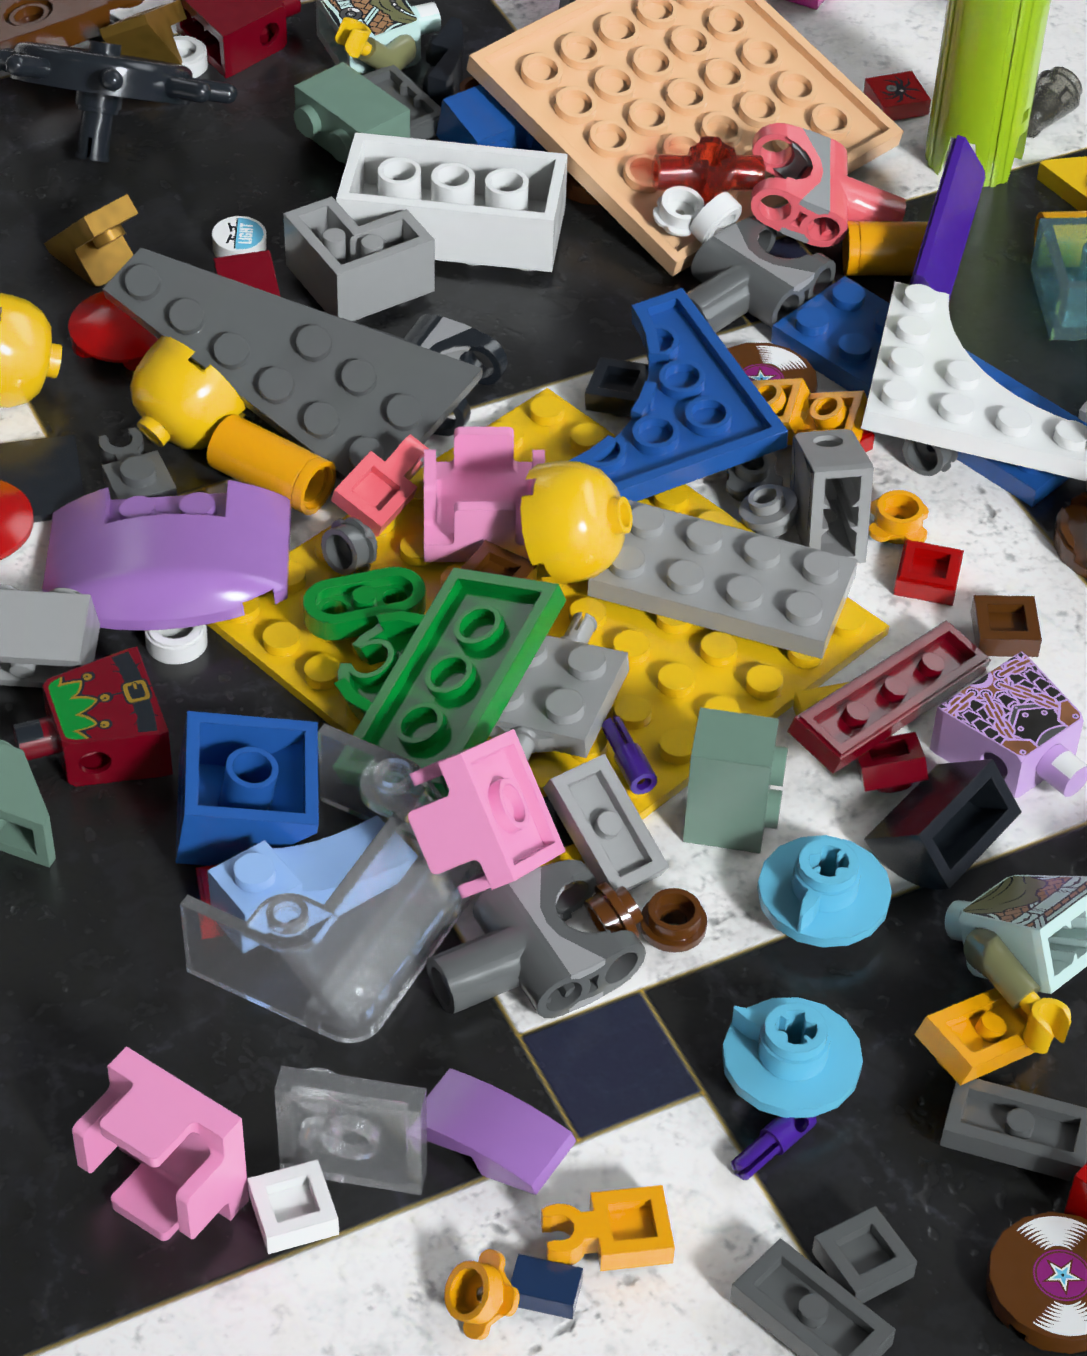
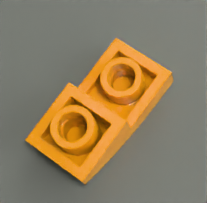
M803 378L752 381L788 430L787 445L793 444V437L799 432L838 429L853 431L860 442L864 430L861 429L868 400L864 390L810 393Z

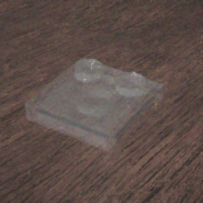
M281 1065L275 1086L280 1169L318 1159L325 1180L410 1194H422L427 1173L426 1088L339 1075L319 1067L301 1069Z

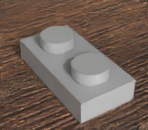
M605 754L551 778L543 787L584 862L595 876L597 885L605 881L613 890L624 886L629 892L661 876L669 868Z

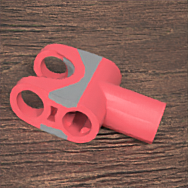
M785 123L769 124L762 127L754 135L752 141L753 158L757 164L765 168L766 172L775 176V178H767L760 181L753 187L751 192V211L755 218L764 225L812 246L831 247L840 243L845 238L848 232V221L903 220L906 211V200L849 177L847 150L836 140L814 131ZM771 140H781L790 145L788 148L778 152H771L762 147ZM769 195H778L788 200L789 203L772 208L764 205L761 200Z

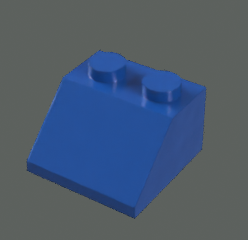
M187 711L178 765L176 863L207 866L218 865L264 840L271 848H284L317 833L319 826L318 722Z

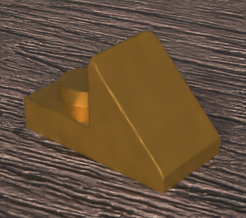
M180 0L134 14L99 29L106 43L122 45V55L182 65V59L171 25L187 19Z
M128 194L84 216L45 242L44 245L51 255L94 287H100L108 283L133 256L123 237L126 232L121 224L139 213Z

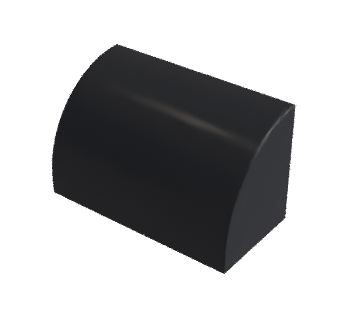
M993 759L937 764L928 773L929 780L921 781L864 838L867 845L884 865L903 879L928 889H950L1022 813Z

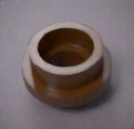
M605 881L595 886L596 894L585 900L584 906L598 932L610 930L611 933L621 930H629L639 938L636 924L643 921V915L628 890L624 886L613 890Z
M679 888L661 890L642 909L641 933L650 945L659 950L674 953L688 951L696 947L705 937L707 930L706 912L696 896L686 890Z

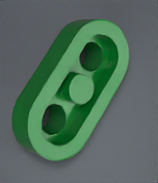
M388 567L322 580L312 585L303 597L304 623L306 628L313 635L325 640H343L361 636L379 624L376 614L395 611L424 614L426 609V587L423 579L414 571L402 567Z

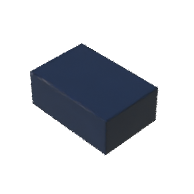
M518 1254L511 1278L512 1286L516 1287L519 1291L518 1308L573 1320L582 1285L583 1268Z

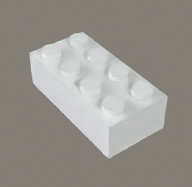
M355 132L336 201L358 226L407 209L435 239V260L466 263L472 266L487 265L515 268L523 271L552 272L566 206L568 154Z

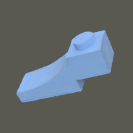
M378 815L340 833L301 845L271 848L264 840L208 870L210 904L242 943L249 948L294 922L304 933H307L415 873V856Z

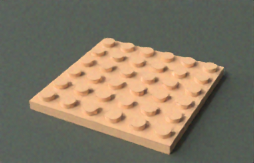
M576 0L469 55L466 69L548 152L568 154L567 171L672 277L692 265L693 259L702 243L692 233L689 236L683 237L673 236L657 225L653 217V209L657 206L658 198L673 186H686L701 195L705 206L717 195L728 192L742 206V213L737 222L754 216L751 211V192L753 187L764 179L775 178L774 175L766 172L764 167L757 164L753 158L752 141L754 135L762 127L774 123H785L811 130L836 140L847 150L848 174L898 146L904 132L765 0ZM771 140L762 147L771 152H778L788 148L790 145L781 140ZM769 195L761 200L764 205L772 208L789 203L788 200L778 195Z

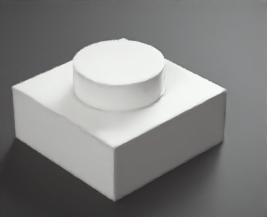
M318 1159L247 1178L249 1197L268 1254L339 1235L338 1216Z

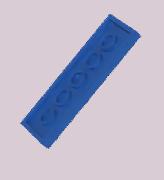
M844 276L773 324L771 342L775 345L790 348L803 356L814 370L847 391L864 390L868 398L890 303ZM966 350L973 361L985 373L1016 396L1056 416L1067 420H1074L1087 426V423ZM958 451V461L1031 507H1034L1070 478Z

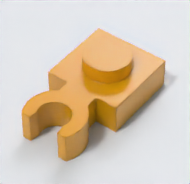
M663 1185L590 1192V1211L581 1212L567 1204H552L541 1209L542 1233L562 1231L570 1235L565 1240L547 1242L546 1260L574 1265L585 1254L597 1253L600 1271L673 1263L675 1246Z

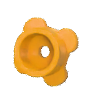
M893 490L884 493L880 498L871 502L870 512L874 515V522L869 525L868 534L872 539L878 542L887 541L892 544H904L905 539L923 543L926 541L927 530L923 528V520L928 517L929 510L917 495L904 490Z
M487 1249L483 1251L479 1256L478 1262L464 1261L458 1264L450 1273L445 1285L444 1298L447 1310L453 1318L464 1322V1334L470 1339H485L489 1334L491 1325L503 1316H512L519 1305V1291L516 1287L512 1286L504 1272L505 1257L497 1250Z

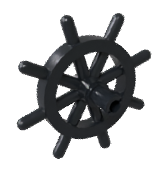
M90 40L89 49L25 41L17 43L14 49H0V71L9 72L10 78L76 90L75 104H77L78 110H82L78 148L75 157L80 159L89 158L92 161L109 162L113 115H119V110H122L123 98L186 105L190 104V101L197 103L211 101L230 104L236 100L238 95L236 87L231 83L193 78V73L187 66L122 55V45Z

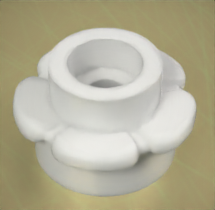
M673 186L658 198L657 206L653 209L654 220L658 226L662 227L670 235L689 236L691 234L689 230L690 225L704 207V200L698 192L689 187Z

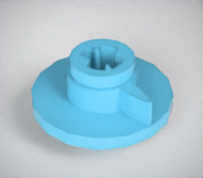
M827 835L800 837L779 846L764 861L757 886L761 910L777 930L797 942L822 948L849 946L871 936L885 921L892 894L887 871L871 852L852 841Z
M799 997L771 998L748 1008L735 1006L733 1008L732 1022L722 1047L724 1073L737 1095L758 1110L783 1118L815 1117L838 1108L855 1091L863 1065L860 1040L847 1020L824 1004Z

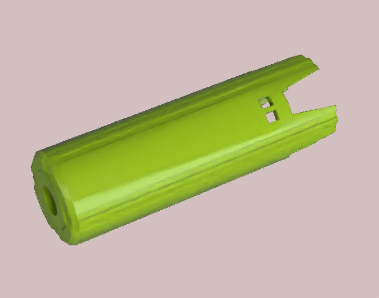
M947 0L925 150L928 167L932 168L937 175L942 170L951 139L957 138V135L966 137L970 144H975L976 156L985 170L983 187H995L998 184L1006 183L1012 169L1014 157L1022 160L1051 0Z

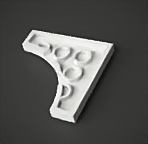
M895 282L861 429L1087 481V426L1074 420H1067L1034 406L1001 386L985 373L969 356L954 332L948 307L949 294L935 291L922 284L908 285Z

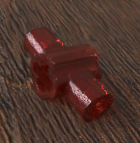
M705 136L701 137L700 142L695 146L690 147L688 154L654 155L651 170L652 185L655 190H667L673 186L689 187L701 195L705 206L714 197L723 192L752 191L757 183L765 179V165L761 155H736L735 147L728 146L719 137Z

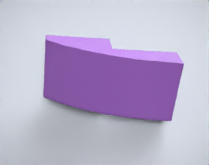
M449 1068L409 1119L418 1138L470 1156L482 1176L537 1195L576 1143V1139L571 1131L536 1108L491 1084Z

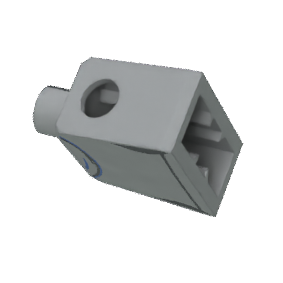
M851 430L799 432L794 435L790 489L796 494L799 504L795 526L801 545L857 559V563H865L874 467ZM823 509L832 510L837 515V519L827 524Z

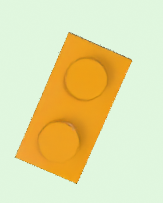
M996 988L926 1016L914 1034L936 1058L939 1065L948 1071L960 1086L1035 1053L1028 1048L1023 1040V1032L1029 1016L1021 1007L1012 1009Z

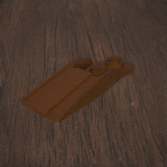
M0 0V49H14L17 43L25 41L71 47L100 35L99 29L108 26L110 23V10L133 8L140 5L144 0Z

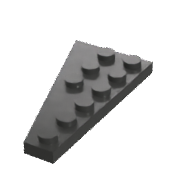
M141 247L103 288L106 299L158 339L161 336L171 337L195 351L188 359L189 361L194 362L204 370L211 364L236 390L249 410L289 441L333 462L336 467V477L341 481L349 475L370 451L386 461L410 434L425 444L483 377V368Z

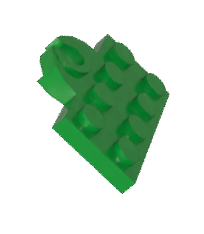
M453 567L425 615L406 611L376 614L379 624L362 634L352 646L363 662L369 665L380 662L385 663L379 669L370 673L356 671L351 663H340L338 681L334 683L351 711L361 721L336 762L344 776L348 779L439 798L448 796L449 788L443 775L414 787L409 774L488 739L567 601L559 584Z

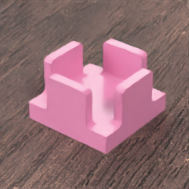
M456 427L454 429V459L450 462H436V449H424V562H467L485 540L529 559L522 534L521 497L533 495L536 479H525L528 471L536 464L545 463V450H532V462L515 461L514 430L511 427Z
M514 729L409 774L414 787L441 775L444 776L449 788L448 796L410 811L408 820L431 873L440 874L473 860L481 864L484 872L456 886L462 899L489 888L493 890L514 882L565 852L563 843Z
M126 1046L107 1066L110 1082L108 1090L72 1128L77 1165L88 1173H92L119 1146V1150L141 1164L111 1195L113 1210L161 1241L169 1240L178 1229L190 1239H194L217 1213L231 1221L249 1201L242 1118Z

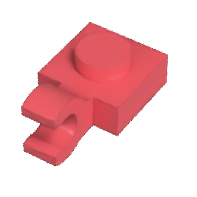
M410 434L386 461L370 451L334 489L331 501L348 515L357 518L367 525L374 535L378 537L414 498L418 487L409 480L422 467L423 462L420 460L424 457V449L429 448Z

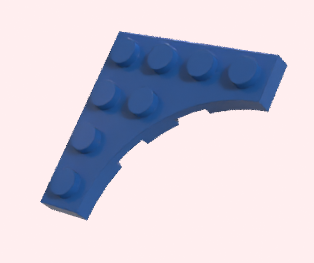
M683 288L631 305L632 323L639 333L646 350L649 365L648 379L645 381L640 396L631 410V420L615 438L608 435L592 448L569 461L582 462L601 469L617 486L621 497L624 496L628 500L637 502L787 447L788 430Z

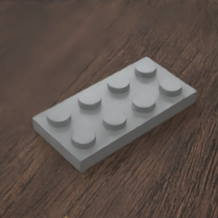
M628 500L633 519L631 531L625 534L622 549L612 565L595 578L588 579L587 596L819 659L823 658L854 582L857 559Z

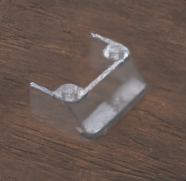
M324 723L318 731L321 801L364 820L378 815L385 825L324 905L300 894H278L262 902L251 917L245 921L187 895L180 903L188 973L330 1039L342 1043H357L371 1038L380 1030L425 967L427 958L432 957L476 894L462 899L456 886L484 871L481 864L473 860L440 874L431 873L408 820V814L416 808L443 798L442 794L431 780L414 787L409 774L421 769L415 762Z

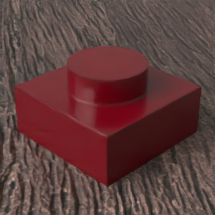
M916 732L890 736L855 759L865 792L877 790L883 793H895L908 789L914 782L929 780L925 754Z

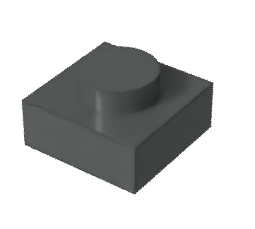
M876 1206L814 1236L813 1255L830 1278L862 1303L908 1281L915 1275L917 1260Z

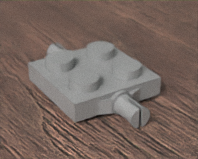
M582 612L575 613L564 636L560 638L545 637L489 737H495L514 729L527 761L532 753L553 751L587 758L629 672L628 652L588 644L593 632L597 629V621L588 613L585 614L584 619Z

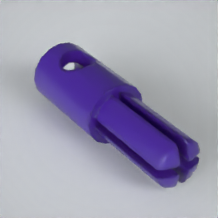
M614 716L613 721L611 718L606 719L602 724V730L615 753L614 760L630 790L638 795L651 791L656 786L658 780L640 745L634 743L620 717ZM645 779L643 783L637 784L640 780Z
M776 1116L760 1131V1136L731 1161V1169L736 1170L734 1174L742 1180L751 1178L775 1155L780 1156L810 1131L817 1123L816 1116L809 1118H783Z

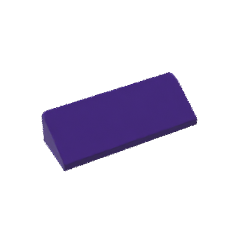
M957 135V138H953L909 285H926L935 291L949 294V300L985 181V170L966 137Z

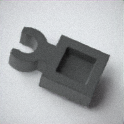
M137 428L128 429L130 444L124 447L113 446L106 435L99 436L100 457L103 464V481L106 488H109L112 500L127 499L133 496H177L176 485L158 450L149 453L144 452L143 435Z

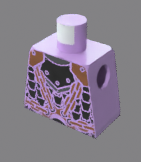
M1022 651L937 706L930 750L949 763L993 759L1014 798H1019L1044 780L1065 797H1070L1077 793L1087 781V764L1076 756L1084 722L1082 714Z

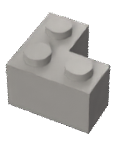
M332 196L283 213L286 266L326 313L350 321H356L435 291V239L407 209L361 226L354 222Z

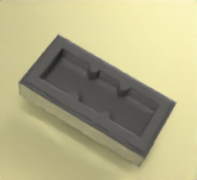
M392 65L363 75L410 109V138L426 140L436 136L441 107L398 67Z

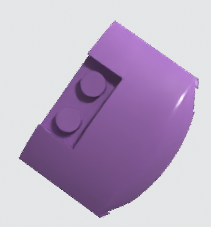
M231 480L227 482V493L208 494L195 492L180 496H133L127 499L111 500L108 487L95 491L53 512L42 592H49L55 588H69L81 594H90L100 622V628L115 630L177 629L234 619L245 615L243 602L252 600L271 590L274 594L275 604L288 598L291 528L290 500L286 496L274 491Z

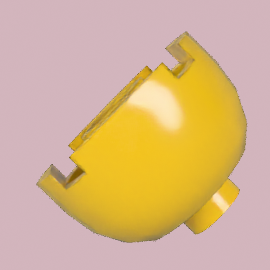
M0 293V408H11L25 404L37 396L42 389L46 377L57 378L62 358V345L52 343L51 325L42 310L28 300Z
M161 336L146 352L133 374L130 385L132 403L142 417L138 421L137 427L150 441L159 447H163L169 441L175 446L186 450L208 448L215 429L226 417L238 415L244 418L246 415L243 413L246 409L245 404L231 384L211 364L204 370L194 362L189 361L188 359L195 351L185 344L166 336Z
M555 461L536 464L528 471L525 479H536L533 495L522 496L520 506L522 534L532 566L544 564L549 575L543 576L541 579L549 583L567 584L595 578L609 568L616 560L622 549L625 534L631 531L633 519L628 499L624 496L621 497L617 486L601 469L577 461Z

